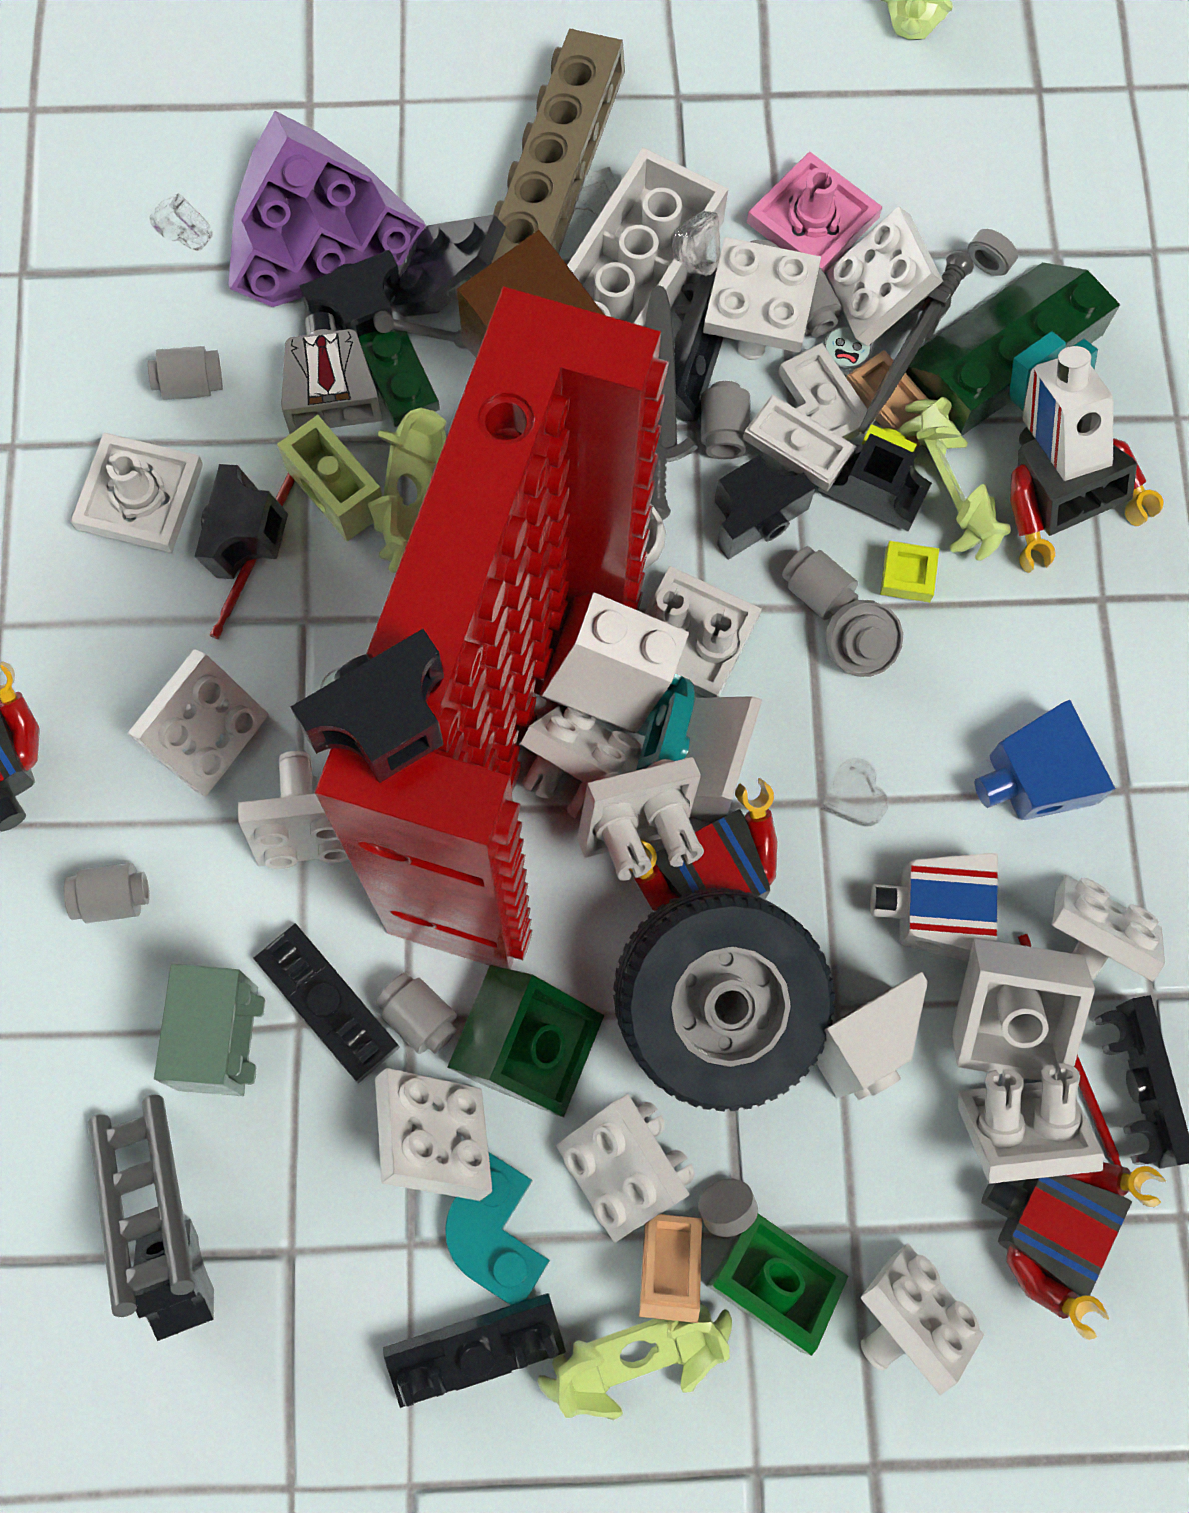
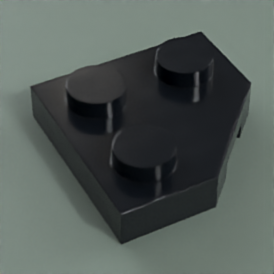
M495 215L425 226L417 239V247L408 268L400 278L399 288L392 306L403 317L438 313L452 301L451 296L448 294L452 288L467 275L472 278L492 263L506 226Z

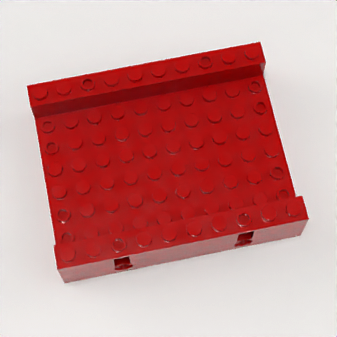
M503 286L366 653L372 654L375 657L419 630H425L439 651L444 678L434 686L427 701V705L439 722L444 745L381 783L378 782L365 760L358 754L346 749H331L315 790L316 797L380 920L390 935L489 966L493 965L511 969L514 958L522 961L525 958L533 930L530 929L532 919L529 918L531 908L527 907L529 902V895H526L528 883L525 882L527 869L523 868L526 855L521 853L524 839L520 838L522 822L518 821L521 804L514 802L512 798V791L516 785L521 768V762L517 761L520 751L519 745L529 726L537 721V714L534 713L537 700L536 695H539L552 659V648L556 649L574 597L594 592L637 611L639 610L643 596L641 588L645 577L643 569L647 558V551L645 549L650 529H647L653 507L650 505L655 487V481L652 479L658 460V454L655 451L662 427L658 422L665 399V394H661L669 365L668 361L658 359L661 331L508 287Z

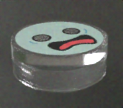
M841 325L832 329L827 334L823 344L845 377L869 361L872 353V343L866 346L858 341L850 325Z

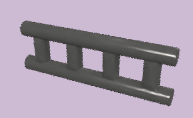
M160 1095L145 1097L142 1101L143 1116L121 1125L112 1127L110 1117L105 1114L95 1115L88 1121L112 1314L116 1317H126L136 1311V1291L169 1279L171 1292L176 1295L188 1294L195 1288L164 1098ZM147 1139L150 1160L118 1172L115 1150ZM154 1183L158 1206L124 1219L121 1195ZM162 1230L165 1255L131 1267L128 1242Z

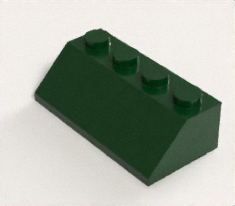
M1042 262L919 348L905 373L928 399L938 400L941 397H945L951 402L952 408L948 414L949 420L953 422L961 436H963L1011 401L1010 385L1013 360L1017 355L1051 331L1066 342V348L1074 346L1083 338L1093 343L1104 335L1120 303L1088 270Z

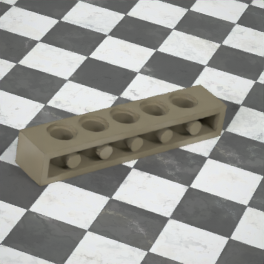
M569 28L563 46L555 48L551 61V78L548 85L543 84L540 87L536 105L537 115L534 123H527L523 133L522 155L519 162L513 161L509 169L507 179L508 192L505 200H499L494 209L493 215L506 226V229L492 263L518 245V242L525 240L537 230L544 234L559 254L625 73L622 39Z

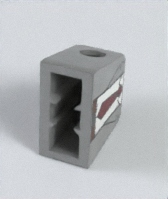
M317 312L309 315L305 319L307 335L290 337L285 342L281 406L289 433H293L316 415H319L329 428L382 421L376 388L356 331L351 329L336 331L335 318L330 313Z

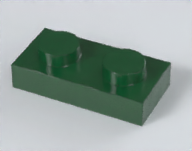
M392 329L390 332L381 333L375 330L358 337L371 377L394 427H398L405 415L413 409L424 408L434 412L440 410L439 400L407 332Z

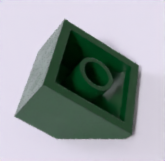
M490 965L447 1068L490 1089L564 1118L604 1015L533 974Z

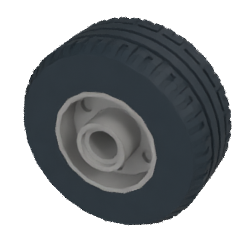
M716 888L694 890L692 894L687 892L679 898H672L666 905L663 903L657 908L658 910L652 911L647 915L648 919L645 922L641 921L637 926L636 932L634 931L629 938L631 940L625 944L624 952L618 960L619 968H616L615 972L616 980L613 986L615 995H613L615 1016L632 1056L655 1085L662 1088L670 1096L675 1095L677 1100L688 1102L689 1105L696 1108L701 1106L705 1110L714 1108L716 1111L722 1112L725 1109H729L730 1112L738 1111L739 1108L744 1110L752 1109L753 1105L759 1107L765 1104V1101L768 1099L773 1101L778 1098L777 1095L781 1093L784 1095L790 1090L789 1087L792 1084L796 1086L801 1082L799 1079L802 1076L806 1077L810 1071L808 1068L811 1065L814 1066L816 1064L818 1055L822 1054L825 1048L823 1045L824 1041H827L824 1030L833 1025V1019H831L835 1011V1006L833 1005L835 993L832 991L834 987L833 978L829 976L831 970L829 965L826 964L824 953L819 950V944L812 938L810 932L790 914L768 900L742 890H730L729 888H721L720 890ZM729 991L726 1000L720 1004H715L722 993Z

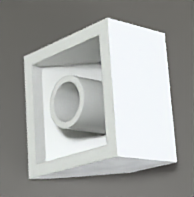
M594 592L574 597L539 696L629 732L637 733L672 683L689 632Z
M752 696L695 699L686 734L690 738V746L685 759L694 758L701 777L690 813L691 818L713 823L727 816L762 699Z
M922 972L888 989L833 1022V1025L824 1030L827 1041H824L823 1045L825 1048L823 1053L818 1055L816 1064L837 1098L854 1093L856 1098L860 1100L870 1094L874 1096L901 1080L896 1069L912 1060L928 983Z

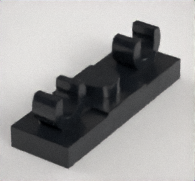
M702 268L698 283L683 285L681 291L691 304L688 306H677L674 311L682 321L681 329L675 337L674 348L676 413L682 421H698L701 412V394L708 389L724 338L703 333L717 268Z
M296 923L253 957L357 1083H360L400 1048L398 1043Z
M1148 995L1132 998L1116 1006V1010L1105 1012L1094 1019L1096 1025L1110 1023L1119 1029V1041L1103 1046L1102 1050L1107 1055H1116L1126 1050L1128 1051L1130 1058L1127 1060L1130 1070L1126 1072L1128 1092L1135 1103H1139L1141 1113L1145 1114L1146 1120L1130 1123L1123 1128L1125 1135L1139 1132L1144 1134L1149 1140L1148 1151L1132 1156V1163L1146 1165L1158 1162L1159 1169L1189 1164V1132L1152 997Z
M549 1293L383 1347L384 1360L400 1408L412 1406L414 1403L435 1396H442L444 1393L453 1390L458 1391L512 1373L513 1370L522 1369L528 1365L567 1353Z

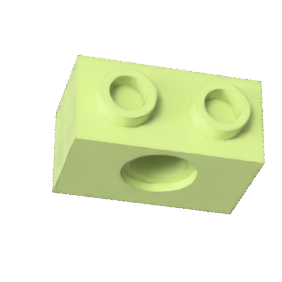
M316 415L277 443L287 472L347 542L374 522L368 502L382 497L380 486L319 415Z

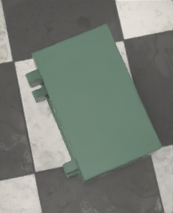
M171 964L154 1080L177 1091L244 1096L245 1084H254L256 1077V1065L248 1063L254 1017H262L265 1009V998L257 996L258 986L239 969Z

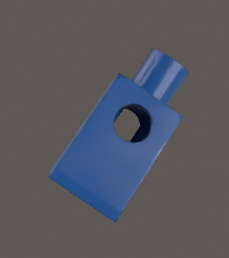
M1071 700L1061 703L1001 741L989 755L995 771L976 778L974 781L976 793L986 808L1010 800L1017 816L1021 820H1029L1093 806L1103 801L1116 789Z

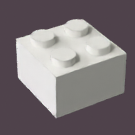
M974 938L952 1028L957 1067L983 1072L997 1070L999 1074H1002L1003 1069H1009L1019 1073L1022 1078L1042 1081V1070L1047 1065H1054L1056 1069L1055 1080H1057L1058 1063L1070 1064L1074 1067L1095 991L1085 955Z

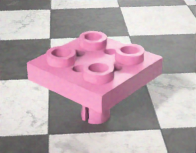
M809 151L748 212L746 223L779 248L821 256L819 267L825 273L879 219L882 206ZM830 228V231L835 232L836 235L828 234L827 229ZM795 230L797 233H801L803 231L804 235L796 236L793 234L792 231Z

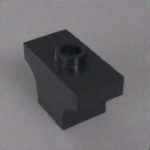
M387 250L354 264H343L332 273L299 285L308 316L317 312L330 313L335 318V325L338 330L351 329L356 331L359 337L377 330L373 322L377 312L387 311L392 315L390 301L398 291L400 276L398 265L391 251Z
M870 433L865 444L855 445L857 448L853 457L828 492L820 487L818 491L909 532L932 482L922 477L914 467L916 453Z
M759 454L718 480L714 502L722 511L726 520L720 526L717 546L729 560L762 538L766 542L777 538L789 527V521L809 509L815 492V486L804 472L796 476H784L774 472Z
M219 464L209 504L202 512V530L194 557L216 578L234 579L238 570L249 560L258 558L277 559L288 513L269 491L258 490L238 465Z
M421 629L375 657L372 654H364L350 660L336 672L334 676L335 681L290 706L302 732L316 754L334 748L350 750L365 760L378 782L381 783L444 745L439 722L427 705L432 689L444 678L439 651L425 630Z
M191 1218L185 1220L195 1288L188 1294L176 1295L171 1292L168 1279L135 1292L138 1318H147L157 1341L214 1320V1288L203 1263L198 1235ZM162 1230L136 1239L133 1267L165 1255Z

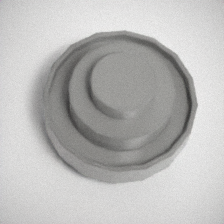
M856 600L844 605L833 615L826 630L825 644L829 657L839 668L857 677H871L884 672L896 661L902 649L903 630L900 620L891 609L873 600Z

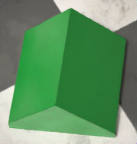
M758 1214L754 1223L746 1231L738 1234L706 1286L798 1351L812 1356L818 1349L849 1276Z

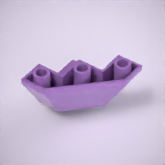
M274 111L252 151L234 208L228 285L231 290L271 307L279 306L302 298L299 285L332 273L343 264H354L390 250L397 265H402L426 224L367 166L317 131Z

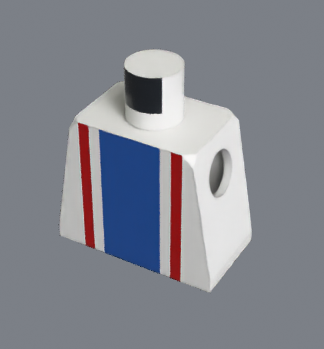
M1079 346L1067 347L1059 353L1057 359L1038 364L1031 370L1023 411L1024 423L1064 481L1110 467L1113 463L1114 400L1110 390L1090 365V352Z
M984 853L910 861L902 871L901 886L873 885L870 902L871 916L900 918V944L968 962L974 938L997 942L998 854Z

